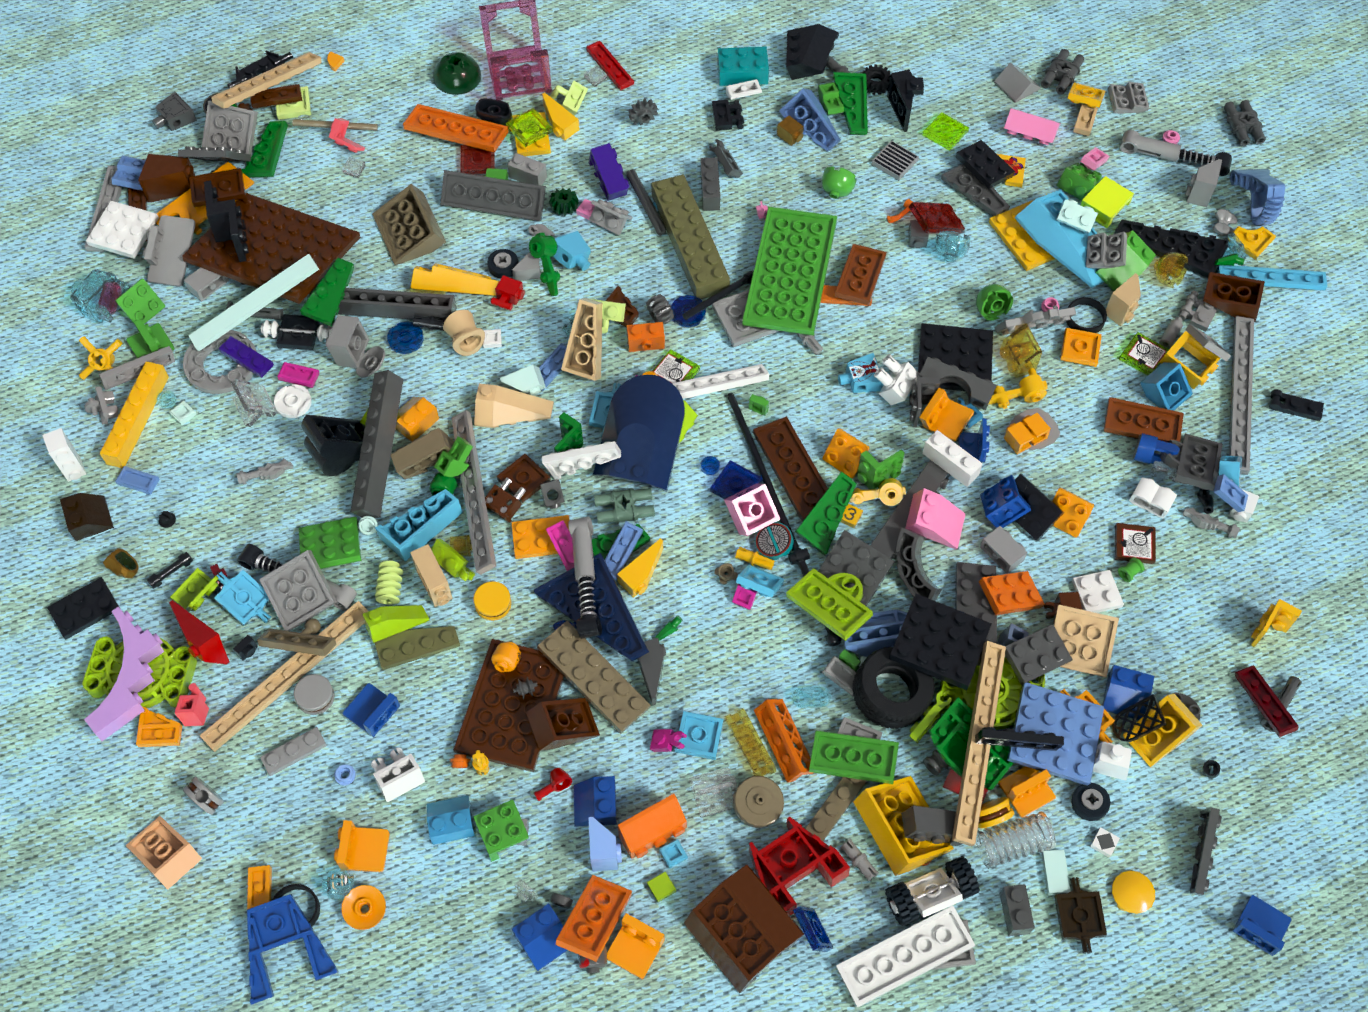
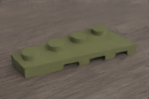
M455 626L405 630L375 642L381 668L386 670L459 647L460 643Z

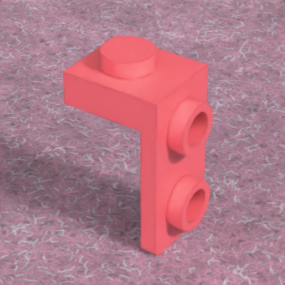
M335 118L331 124L329 138L335 140L334 143L347 146L348 150L352 152L364 151L365 147L345 138L349 121L343 118Z

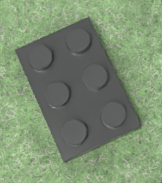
M1053 624L1005 646V656L1021 685L1073 660Z

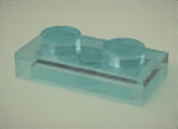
M1234 232L1227 235V246L1230 249L1228 251L1229 254L1236 253L1238 257L1246 259L1244 244Z

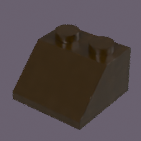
M77 493L60 499L68 531L75 541L114 528L104 495Z

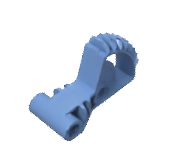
M1269 169L1232 170L1230 173L1231 185H1239L1251 193L1252 223L1258 226H1266L1276 221L1280 215L1279 213L1282 211L1281 207H1283V201L1285 200V184L1270 176Z

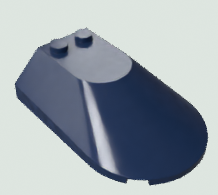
M640 375L627 380L617 389L610 403L600 444L615 441L621 450V457L601 465L595 463L594 477L609 476L647 484L665 492L668 491L685 417L683 398L679 390L670 381L656 375Z

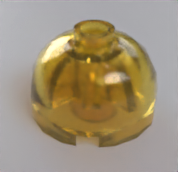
M1169 252L1161 256L1154 264L1157 280L1170 288H1174L1173 285L1175 283L1178 286L1187 271L1184 268L1185 263L1188 264L1187 256L1179 252Z

